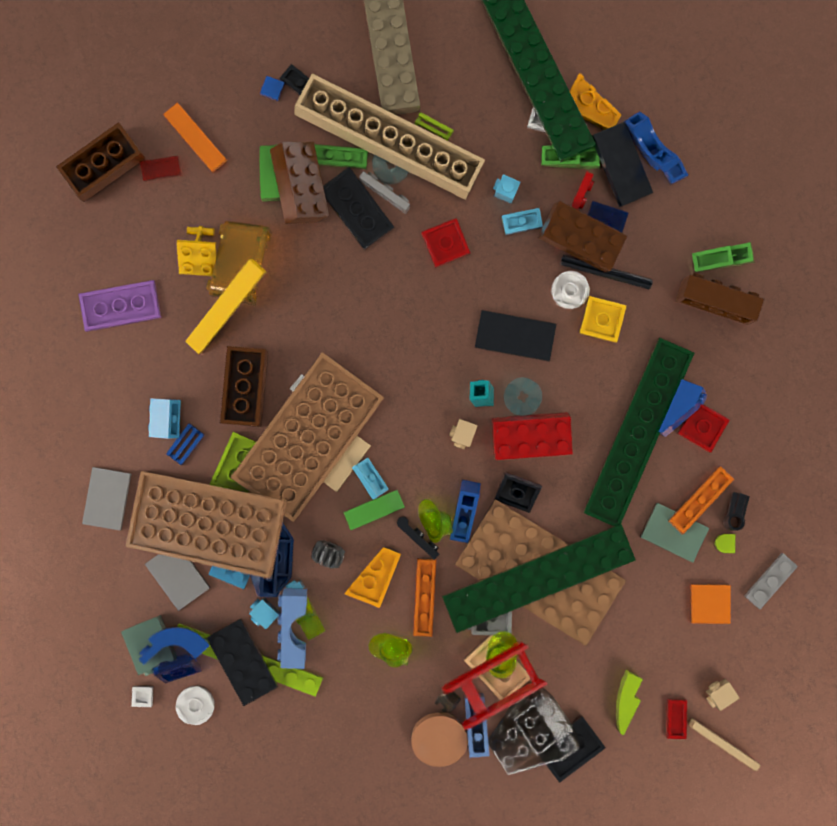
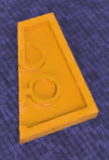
M579 72L570 89V93L583 119L604 130L616 126L621 114L606 99H603Z
M382 547L344 594L380 608L401 553Z

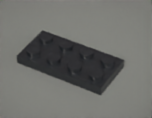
M242 618L207 637L211 648L243 706L278 688L277 682Z

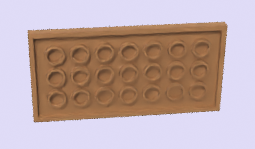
M322 352L237 467L231 478L253 494L287 501L284 516L294 522L384 397Z
M141 471L125 547L271 578L287 501Z
M495 499L455 565L477 579L483 580L568 544ZM609 571L523 607L587 646L626 580Z

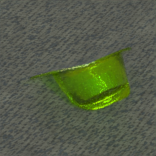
M424 499L420 502L419 518L430 540L433 543H438L442 537L451 535L453 529L449 514L439 511L436 505L429 499Z
M506 631L494 634L487 646L486 661L512 647L517 642L515 636ZM517 655L489 670V673L500 679L509 677L516 668Z
M383 633L374 636L368 644L370 653L376 658L385 661L392 668L408 665L409 663L408 659L412 653V645L405 639Z

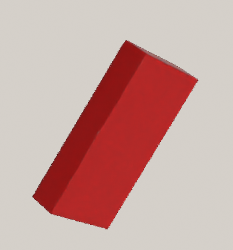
M667 699V739H687L686 699Z

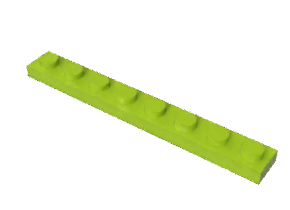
M181 623L178 624L177 627L186 628L196 632L209 644L207 637L210 636V634L204 633L202 631L183 625ZM211 646L202 653L217 659ZM262 655L276 682L316 697L323 677L302 669L281 668V661Z

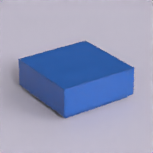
M266 76L260 95L279 101L285 83Z
M681 159L672 169L664 172L670 185L688 177Z

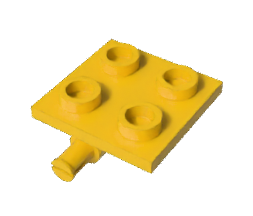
M200 225L198 227L187 226V234L197 236L195 241L177 240L179 274L217 276L216 242L202 241L203 235L214 236L215 229L203 228Z

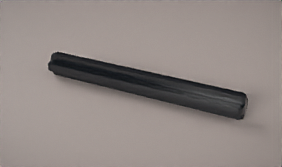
M563 255L560 261V265L645 289H651L653 280L614 268L611 271L603 272L578 258Z

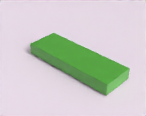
M314 144L319 165L357 169L367 168L368 151L364 149Z

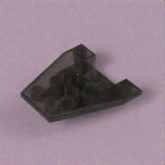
M543 687L512 704L488 739L490 748L507 775L564 760L580 748L575 728L555 698Z

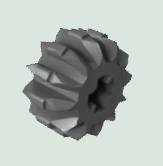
M325 540L317 541L313 547L311 558L315 563H319L326 568H339L344 560L345 551L341 546Z

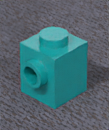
M478 380L470 382V401L475 407L494 406V387L490 381Z

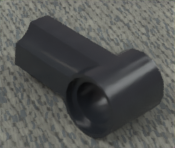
M732 492L727 516L723 520L724 527L727 530L738 531L744 527V518L750 496ZM733 517L738 521L735 528L730 523Z

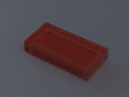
M178 155L140 161L144 182L182 176Z

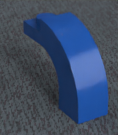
M639 111L624 121L635 146L656 171L660 169L666 172L680 162L678 155L665 147L660 141L649 117Z
M182 627L166 628L148 638L153 645L151 647L147 645L139 652L141 655L139 660L145 665L160 649L169 645L183 647L196 659L210 645L192 630Z

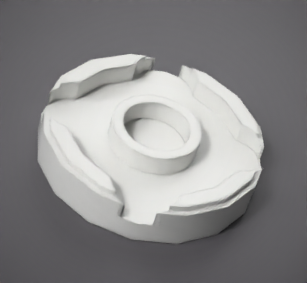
M566 271L555 278L551 293L554 301L559 306L565 309H575L586 302L590 287L582 274L576 271Z
M190 686L184 689L176 700L178 717L184 723L191 725H200L206 722L212 716L215 708L212 694L201 686Z

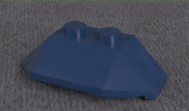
M283 522L272 577L264 578L250 574L257 597H277L280 594L279 592L292 578L294 539Z

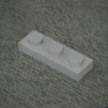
M363 171L359 176L361 183L406 214L408 212L410 204L405 196L401 194L398 196L393 193L394 189L386 183L384 185L377 181L378 178L371 172L367 174Z
M781 553L744 597L758 609H761L798 566L785 554Z

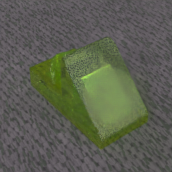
M307 597L306 613L297 618L296 622L298 625L300 624L307 639L310 640L326 630Z

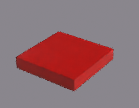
M457 218L421 232L435 268L471 254Z
M703 404L683 422L677 434L711 453L730 419Z

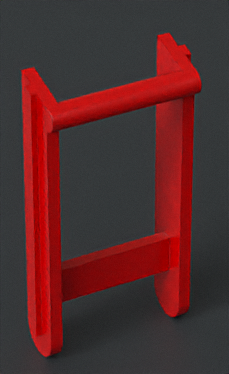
M522 641L514 643L512 647L458 676L442 687L444 693H449L461 686L475 714L462 722L463 729L466 730L474 727L548 685L546 681L538 678L524 651L528 649V646ZM518 655L532 682L486 708L471 680Z

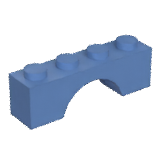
M284 588L282 595H279L278 607H282V613L278 614V625H281V631H278V643H281V649H278L277 659L281 661V668L304 669L306 663V643L294 635L291 624L306 613L307 589Z

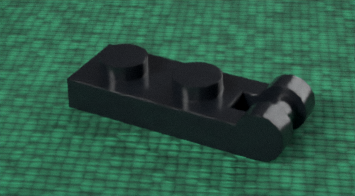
M400 517L397 520L398 527L435 560L440 555L437 551L439 547L432 541L428 543L423 538L425 534L418 528L414 530L409 526V521L406 517Z

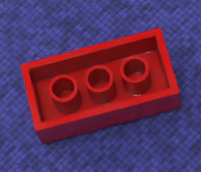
M568 412L491 418L495 460L573 455L571 416Z

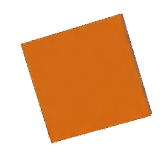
M691 584V623L731 624V585Z

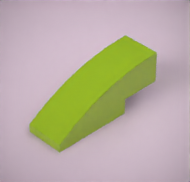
M625 670L616 702L617 730L622 735L625 734L641 702L635 694L643 679L628 670Z

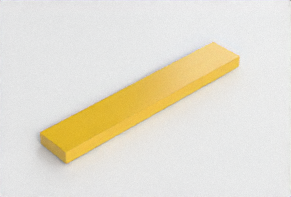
M253 258L249 259L185 341L198 354L205 350L266 273Z

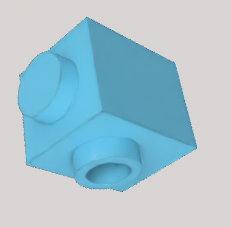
M503 174L501 180L497 178L493 187L496 190L494 197L512 204L520 181Z
M263 598L261 601L257 599L250 606L252 611L249 614L252 616L250 619L257 626L262 625L267 629L281 612Z

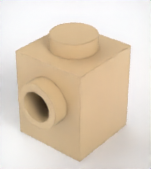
M459 419L457 426L453 425L449 434L452 437L451 441L455 442L454 446L464 450L465 447H470L478 425Z
M726 679L712 683L706 691L709 696L706 699L711 707H716L720 711L740 699L730 682Z

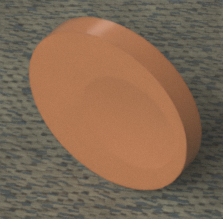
M432 713L420 719L414 726L411 736L412 749L415 755L428 765L435 767L448 766L458 761L464 755L468 745L467 731L463 729L462 722L457 717L448 713Z

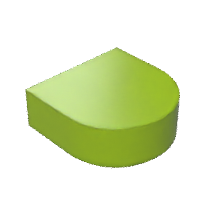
M735 534L718 535L715 539L716 549L722 553H735Z

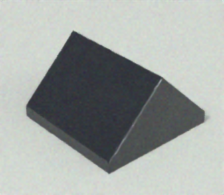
M504 472L494 500L496 499L501 503L530 513L542 489V485Z

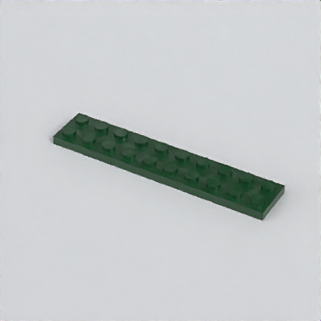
M481 0L560 163L594 148L596 143L525 0Z
M658 338L585 506L584 514L611 526L622 523L660 435L661 425L680 382L686 375L695 354L694 352Z
M619 524L445 594L442 598L456 633H459L636 561L623 526Z

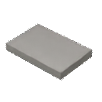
M92 467L82 524L122 530L131 473Z
M158 554L145 564L178 611L211 588L192 561Z

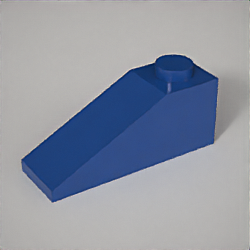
M683 379L681 380L659 430L662 436H668L694 414L700 405L705 403L707 394H705L704 387Z
M462 479L450 540L469 543L480 496L481 483Z

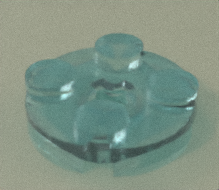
M374 155L372 160L373 172L381 182L398 184L407 177L408 171L398 166L388 169L387 161Z
M524 377L517 378L511 381L505 388L504 403L513 414L519 416L530 415L540 406L542 391L533 380ZM521 391L524 394H528V398L525 399L526 402H522V400L517 398Z

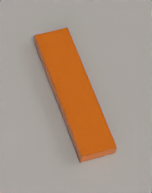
M178 102L163 114L212 173L227 162L226 158Z
M719 466L668 522L681 534H684L732 483L734 478Z
M417 558L413 636L433 637L436 559Z

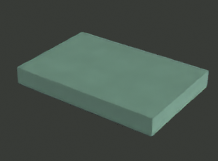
M656 503L640 537L693 563L709 528L695 521L684 534H681L668 522L676 512Z

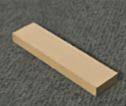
M693 718L690 719L688 724L692 729L753 770L757 771L761 765Z

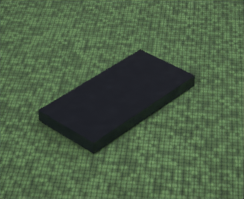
M625 122L592 135L596 143L595 149L619 207L654 193Z
M350 167L323 185L326 200L364 251L395 228Z
M481 310L475 348L550 362L557 324Z

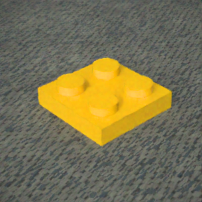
M589 296L579 334L617 343L627 305Z

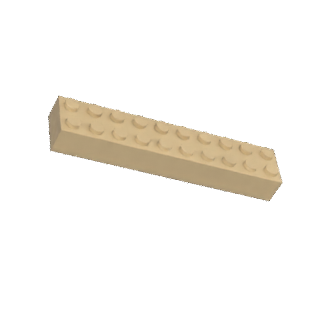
M314 74L310 76L295 104L294 115L465 200L485 159Z

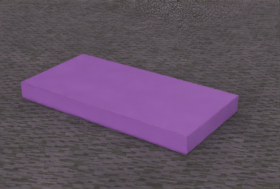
M154 280L78 294L86 332L161 318Z

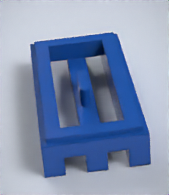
M189 423L167 451L166 455L170 456L178 464L183 465L205 434ZM190 429L193 430L174 455L173 452L180 444V442L184 439V437L187 435ZM197 433L199 436L196 438V440L193 442V444L190 446V448L187 450L184 456L181 459H179L178 457L180 456V454L183 452V450L186 448V446Z

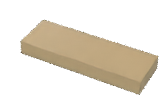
M356 436L323 482L337 492L353 471L352 467L360 462L371 445Z

